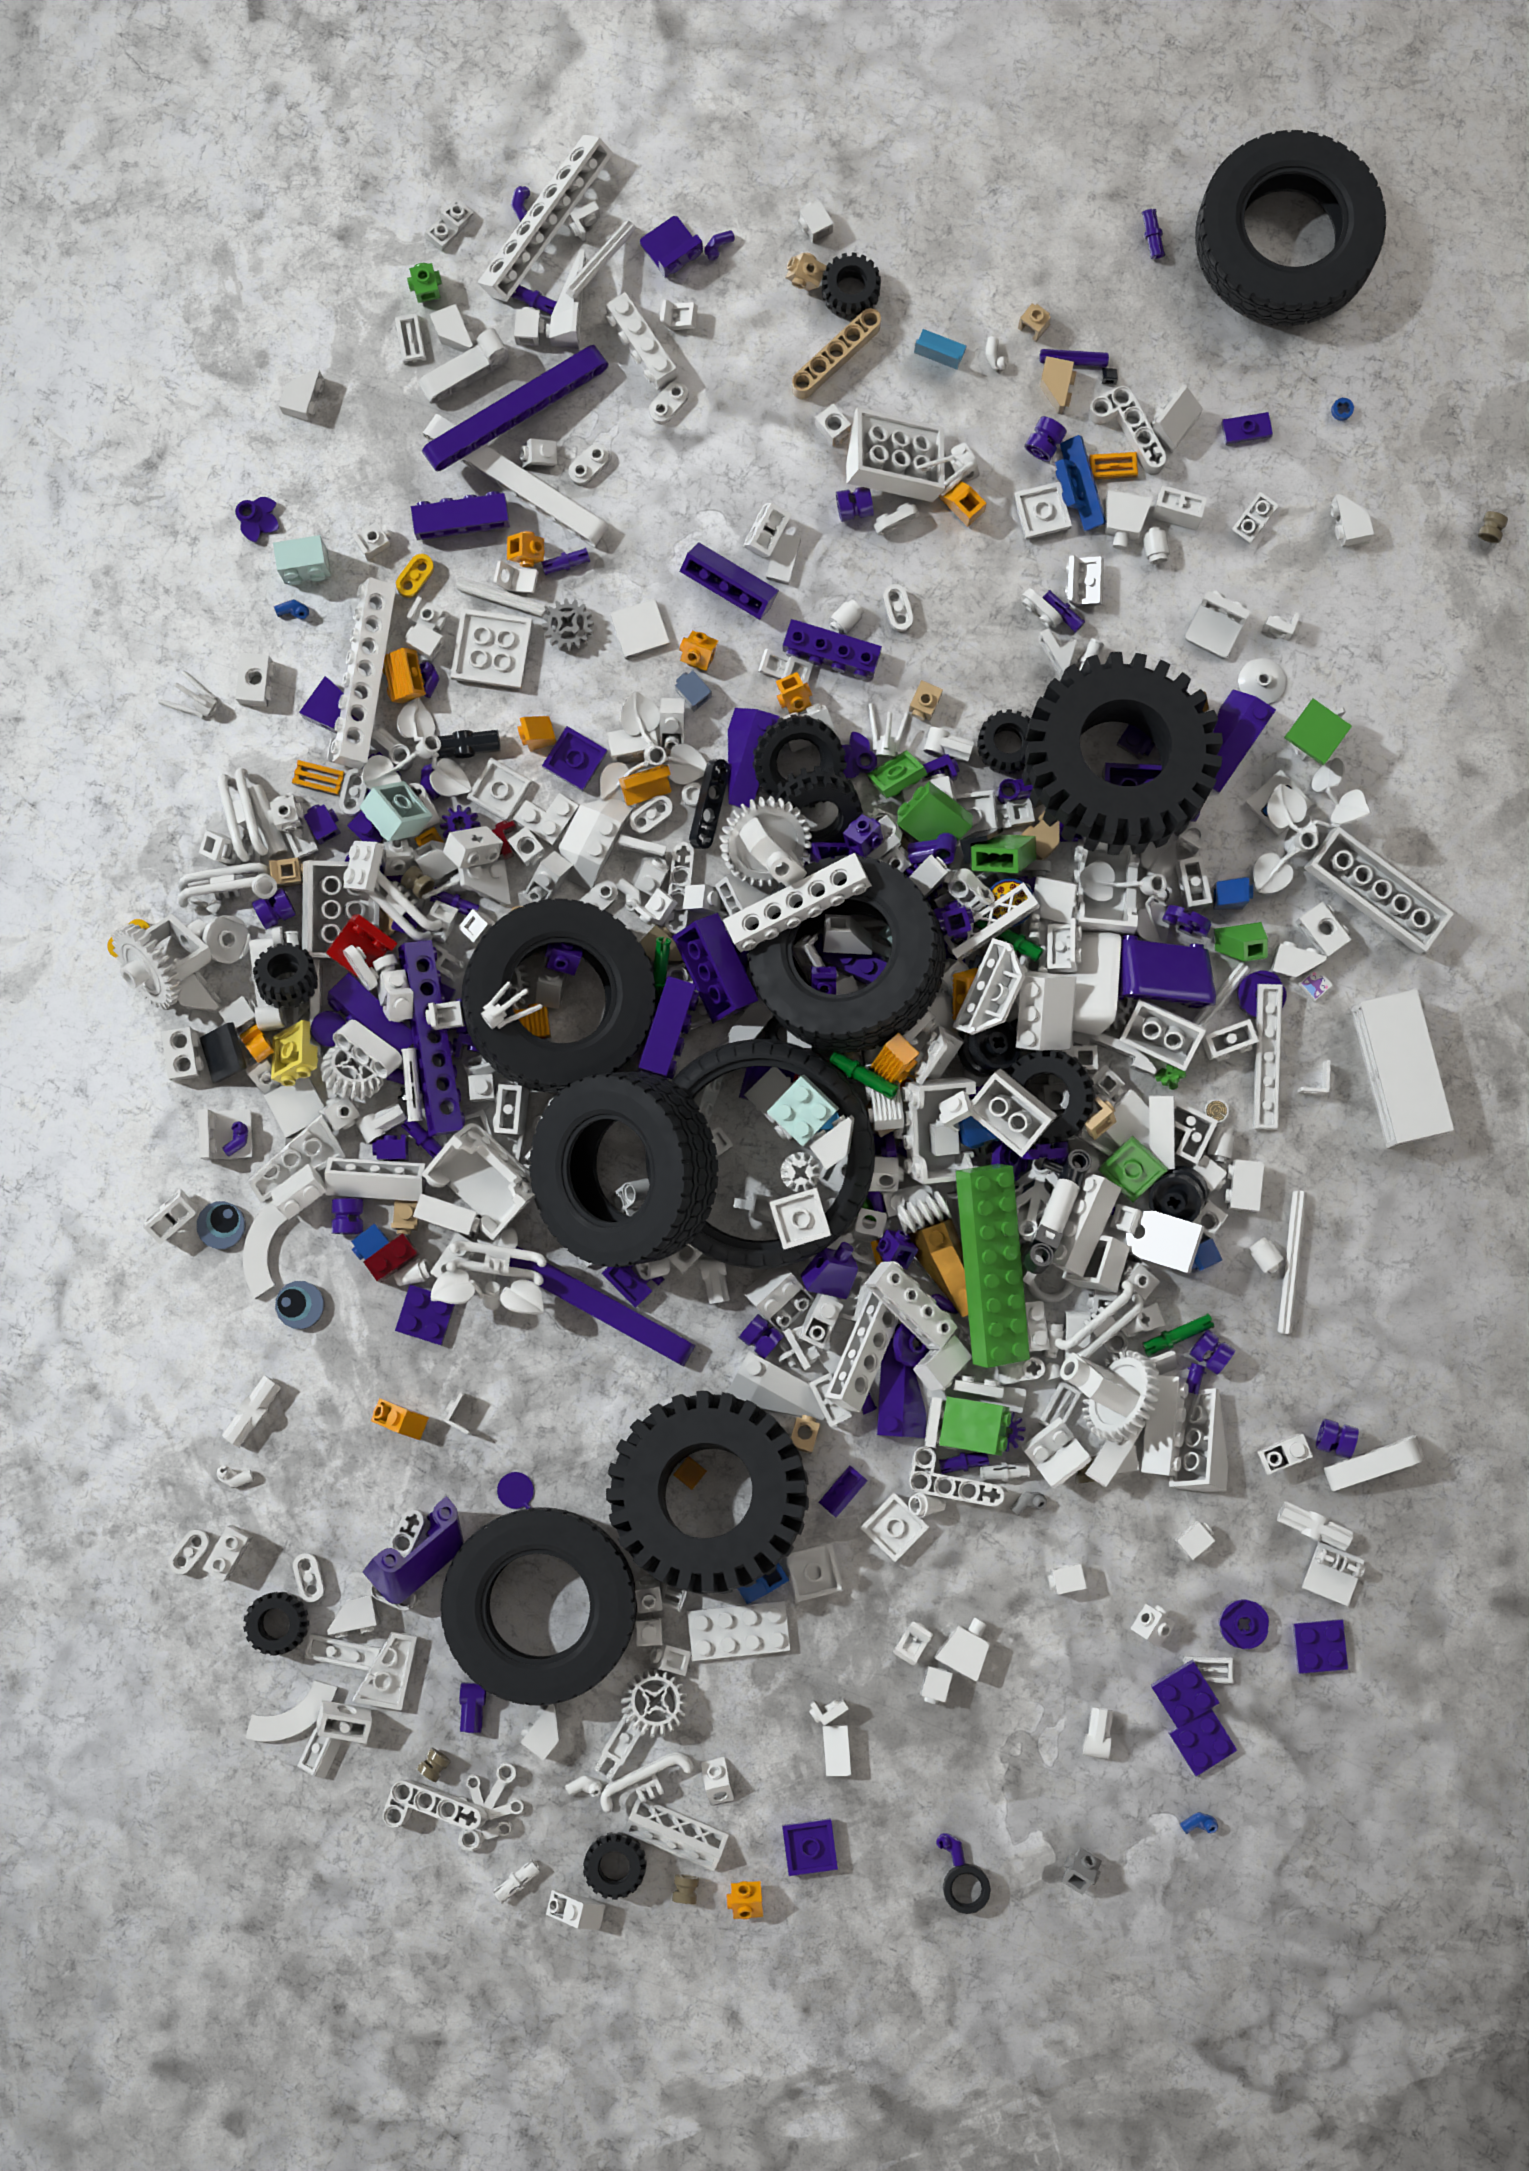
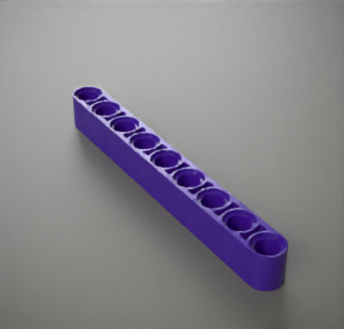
M590 345L433 439L423 447L422 453L435 471H441L599 376L608 368L609 364L597 347Z
M510 1258L509 1267L528 1269L540 1273L543 1276L544 1282L539 1287L683 1367L696 1346L549 1263L544 1267H540L533 1261Z

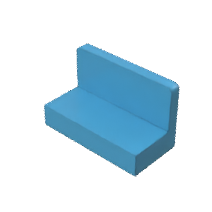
M923 329L919 339L916 340L914 353L958 370L966 350V345Z

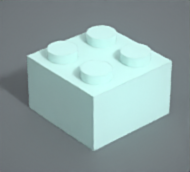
M320 535L273 543L277 571L285 584L299 585L302 581L310 579L312 581H323L326 577L331 576L328 551Z
M405 781L373 787L359 806L366 818L373 823L387 842L418 836L433 816Z
M802 1075L775 1102L767 1113L801 1146H804L839 1108L805 1075Z

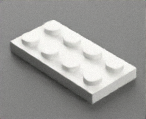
M785 1601L687 1611L692 1661L790 1651Z

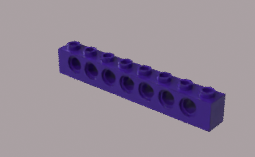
M432 940L403 943L398 947L401 970L405 969L409 988L413 991V1019H410L414 1048H417L419 1079L423 1094L429 1137L454 1134L465 1125V1116L463 1112H460L459 1102H461V1093L459 1088H456L457 1069L455 1064H452L453 1045L448 1040L447 1031H449V1028L435 1030L431 1027V1024L428 1025L424 1014L425 1009L429 1010L428 1003H445V997L441 994L439 986L441 984V974L437 970L435 962L437 961V950L433 947ZM417 962L425 966V972H420L417 969ZM421 986L428 988L429 996L422 994ZM429 1033L436 1035L437 1043H432L429 1040ZM433 1056H436L440 1059V1067H437L433 1064ZM437 1080H441L444 1083V1091L437 1088ZM441 1103L448 1106V1115L442 1113L440 1109Z

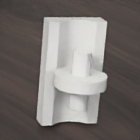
M803 1326L792 1330L789 1328L783 1331L792 1349L789 1351L785 1342L779 1345L782 1355L777 1357L779 1362L786 1359L791 1367L796 1364L792 1357L795 1354L805 1371L811 1367L810 1364L814 1363L820 1355L815 1346L805 1351L801 1350L798 1343L803 1341L800 1339Z

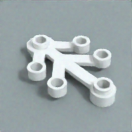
M1045 1158L1034 1159L1031 1170L1021 1176L1019 1180L1014 1181L1015 1186H1019L1015 1190V1196H1018L1016 1198L1017 1214L1019 1212L1018 1208L1030 1201L1027 1219L1021 1221L1018 1226L1021 1238L1026 1241L1032 1240L1034 1232L1038 1228L1036 1222L1041 1200L1047 1206L1051 1196L1044 1188L1046 1180L1055 1187L1058 1179L1053 1171L1047 1168L1040 1170L1043 1168L1042 1163ZM1035 1180L1034 1186L1023 1193V1186ZM1029 1230L1033 1231L1030 1234H1026V1232Z
M505 1762L497 1768L496 1776L498 1779L485 1803L480 1790V1777L472 1774L466 1779V1787L470 1789L473 1803L486 1811V1821L508 1814L517 1815L524 1809L523 1801L518 1798L513 1799L509 1804L493 1808L506 1783L512 1782L516 1777L517 1770L512 1763ZM509 1768L511 1776H504L502 1773L503 1769ZM469 1779H477V1786H470ZM464 1796L458 1797L460 1799L468 1801V1799ZM514 1802L520 1803L521 1809L519 1811L513 1810L512 1804ZM463 1813V1814L461 1815V1817H462V1816H465V1815L469 1817V1814H464V1813ZM504 1820L497 1827L481 1830L483 1826L473 1830L462 1828L458 1836V1843L463 1850L473 1852L480 1848L483 1840L497 1836H508L512 1831V1825L509 1821ZM502 1824H506L509 1827L507 1833L500 1831ZM469 1834L474 1835L475 1842L469 1843L466 1840V1836Z

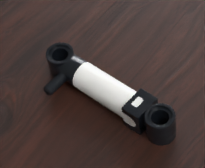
M1075 1149L1071 1151L1062 1165L1047 1158L1042 1163L1043 1167L1058 1173L1059 1177L1040 1224L1030 1242L1029 1247L1031 1249L1024 1257V1266L1030 1273L1041 1274L1053 1261L1054 1253L1058 1249L1063 1237V1230L1087 1170L1091 1166V1157L1085 1150ZM1072 1161L1079 1163L1081 1168L1075 1167ZM1034 1255H1039L1043 1262H1038Z

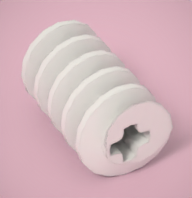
M938 1191L934 1192V1199L929 1194L925 1195V1203L920 1198H916V1206L910 1201L907 1202V1210L902 1205H898L897 1214L905 1235H907L908 1227L913 1233L916 1232V1224L925 1229L926 1220L931 1225H934V1217L943 1222L944 1213L950 1219L952 1218L944 1196Z

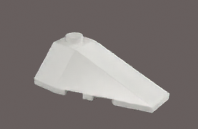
M580 249L552 312L551 324H546V338L550 339L552 347L579 348L584 289L576 298H571L566 294L565 290L567 285L586 265L585 250Z
M750 1351L727 1393L733 1394L738 1399L749 1400L755 1403L760 1409L798 1416L808 1415L819 1420H823L825 1417L809 1384Z
M1219 1389L1199 1390V1395H1194L1187 1419L1189 1422L1185 1434H1183V1445L1179 1448L1181 1468L1177 1471V1476H1170L1169 1487L1199 1492L1227 1491L1228 1460Z

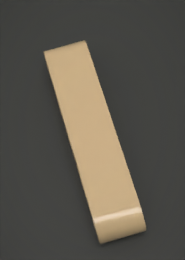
M868 308L862 311L795 373L792 379V392L798 399L810 397L878 334L881 325V315L876 309ZM872 319L876 324L869 326L865 324V321ZM856 335L859 337V340L850 341L848 336ZM837 350L840 351L842 355L840 357H834L830 353L832 351ZM822 366L825 368V371L817 373L814 371V368ZM799 382H806L808 387L802 389L797 387V384Z

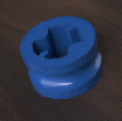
M1339 398L1331 407L1332 416L1339 421L1347 420L1354 412L1353 402L1348 398ZM1343 404L1348 407L1346 409V411H1348V414L1346 412L1340 414L1338 412L1340 408H1337V405L1340 407L1343 406Z

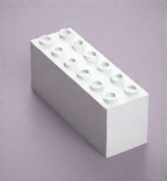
M1417 989L1362 1001L1351 1008L1387 1148L1447 1134L1454 1130L1453 1126L1456 1124L1452 1111L1449 1112L1447 1102H1449L1448 1091L1446 1088H1443L1441 1082L1443 1071L1440 1064L1437 1065L1435 1055H1437V1048L1435 1042L1430 1040V1022L1427 1017H1424L1422 1009L1425 1007L1422 994H1418Z

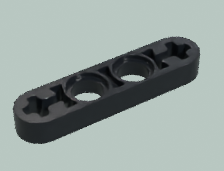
M713 759L706 765L689 835L690 844L695 849H707L714 840L730 773L729 764L724 759ZM711 786H713L716 791V795L713 799L709 796V789ZM706 809H708L710 812V819L708 822H706L703 817V813Z

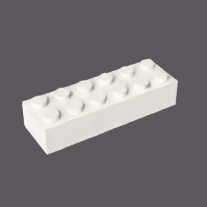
M1339 826L1330 831L1304 867L1305 870L1417 954L1424 953L1429 949L1454 914Z

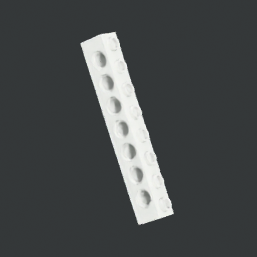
M585 134L581 137L477 283L492 298L508 301L613 155V152L600 137Z
M371 577L363 584H360L357 591V597L360 600L359 606H356L353 615L356 624L350 634L352 648L348 651L346 657V664H349L342 680V686L345 689L344 695H341L338 704L341 713L335 723L337 737L331 746V753L334 754L332 762L361 769L368 761L396 590L395 584ZM369 602L374 603L377 607V610L373 609L370 606ZM366 624L373 628V632L366 628ZM362 646L367 647L370 654L365 653ZM358 668L365 671L366 677L359 673ZM355 690L362 694V699L355 695ZM351 713H355L358 716L359 721H355L352 718ZM347 735L354 738L355 744L349 742Z

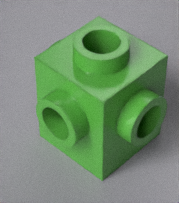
M418 263L414 267L409 268L411 277H407L410 292L415 291L418 303L441 298L438 285L442 284L439 270L434 271L432 263Z

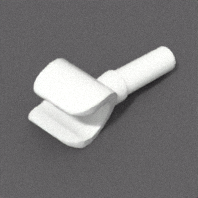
M195 897L190 898V902L207 909L214 916H218L225 908L215 899L208 904Z

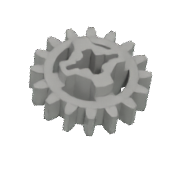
M565 598L562 605L555 601L556 608L554 609L549 606L548 611L550 615H543V619L547 623H543L542 628L548 630L544 633L545 638H551L550 644L552 646L558 643L559 650L567 646L568 651H571L573 645L580 649L581 641L586 644L588 643L586 635L593 634V631L588 628L594 626L593 620H588L592 617L591 612H585V604L578 607L577 600L569 604L568 599ZM581 618L584 621V626L582 630L578 626V623L581 621ZM554 620L558 624V626L555 629V632L552 629V624ZM566 622L567 624H569L572 622V627L570 628L569 626H566L564 628L563 623Z

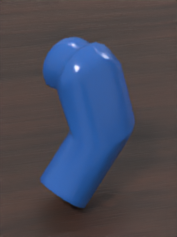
M295 599L274 606L278 617L290 613L296 618L303 620L309 615L308 607Z
M1197 1812L1179 1823L1185 1834H1188L1195 1828H1200L1210 1834L1215 1833L1218 1829L1216 1819L1211 1815Z

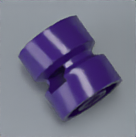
M1042 416L1034 428L1035 433L1029 436L1024 447L1034 457L1049 462L1057 451L1056 445L1061 444L1067 430L1058 421Z
M858 487L855 488L854 492H851L849 489L836 491V502L841 522L854 520L857 515L860 518L874 516L870 488Z
M283 888L278 889L271 898H260L252 902L255 912L266 930L277 925L279 919L285 921L296 915L293 905Z
M332 1199V1213L335 1215V1218L332 1220L331 1234H361L363 1232V1220L360 1218V1215L363 1214V1199Z
M757 1314L738 1338L748 1346L753 1345L754 1351L765 1359L784 1335L775 1327L769 1328V1322Z
M1207 1329L1195 1343L1189 1355L1198 1362L1205 1361L1206 1368L1218 1375L1230 1361L1236 1350L1226 1342L1220 1343L1219 1337Z
M1324 1418L1317 1434L1316 1449L1328 1453L1334 1450L1336 1455L1350 1459L1357 1444L1359 1429L1346 1424L1340 1427L1338 1422Z

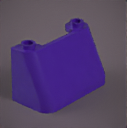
M1132 935L1123 936V939H1121L1118 1000H1124V997L1127 996V998H1133V1000L1141 998L1182 1003V1005L1193 1009H1202L1216 1005V991L1209 950L1204 949L1203 944L1181 946L1137 940V936Z
M447 1496L438 1502L433 1511L426 1517L430 1521V1527L425 1534L428 1537L405 1558L396 1549L386 1548L372 1558L362 1571L389 1603L400 1604L448 1564L464 1544L457 1508Z

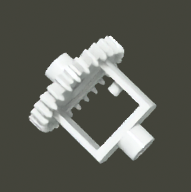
M770 796L767 803H765L763 797H760L759 803L756 805L753 799H751L749 808L741 804L743 812L740 813L734 810L733 813L736 818L726 819L730 827H722L723 832L727 835L720 836L721 842L724 843L720 845V849L724 852L721 856L726 861L727 868L731 870L734 876H738L742 882L747 878L749 885H753L755 880H757V884L760 887L763 886L764 880L767 881L769 886H772L773 879H776L778 883L782 882L788 887L804 879L807 872L803 867L805 863L800 857H809V853L805 848H811V843L808 840L812 838V835L809 832L810 826L806 822L805 816L803 814L800 815V810L797 807L793 808L791 802L788 801L784 804L783 799L779 798L775 803L774 798Z
M170 914L147 930L144 928L140 929L139 925L126 924L113 933L114 936H112L114 940L112 944L115 947L113 951L118 955L116 959L122 963L120 965V973L125 983L132 989L136 988L138 993L141 991L143 998H148L149 1003H154L157 1008L160 1006L161 1009H167L176 1003L181 996L180 990L182 987L179 985L180 981L211 961L210 949L202 941L203 932L207 925L202 920L197 919L188 926H185L173 914ZM171 936L190 955L182 960L176 958L172 964H167L166 960L169 958V955L162 956L161 952L164 948L156 949L155 945Z
M1130 1350L1127 1352L1121 1351L1119 1355L1113 1354L1112 1358L1114 1361L1106 1359L1107 1368L1097 1365L1073 1352L1063 1363L1060 1375L1063 1380L1075 1385L1090 1398L1083 1400V1403L1089 1406L1082 1409L1084 1414H1086L1084 1416V1420L1087 1422L1086 1426L1094 1435L1110 1442L1115 1440L1121 1442L1122 1437L1129 1439L1130 1432L1135 1435L1137 1433V1426L1144 1427L1142 1420L1150 1419L1147 1412L1155 1410L1151 1404L1158 1401V1398L1154 1396V1394L1160 1391V1388L1156 1387L1160 1382V1379L1156 1377L1159 1371L1154 1369L1156 1365L1151 1362L1150 1358Z

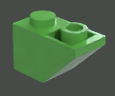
M1261 922L1214 929V949L1219 953L1242 961L1268 958V938Z

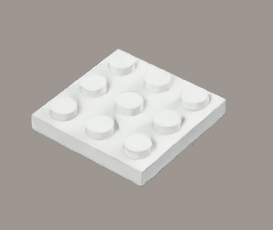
M462 608L451 679L522 690L533 622L532 618Z

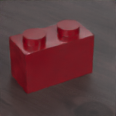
M402 1233L363 1261V1263L375 1280L381 1283L419 1256L420 1253L407 1235Z

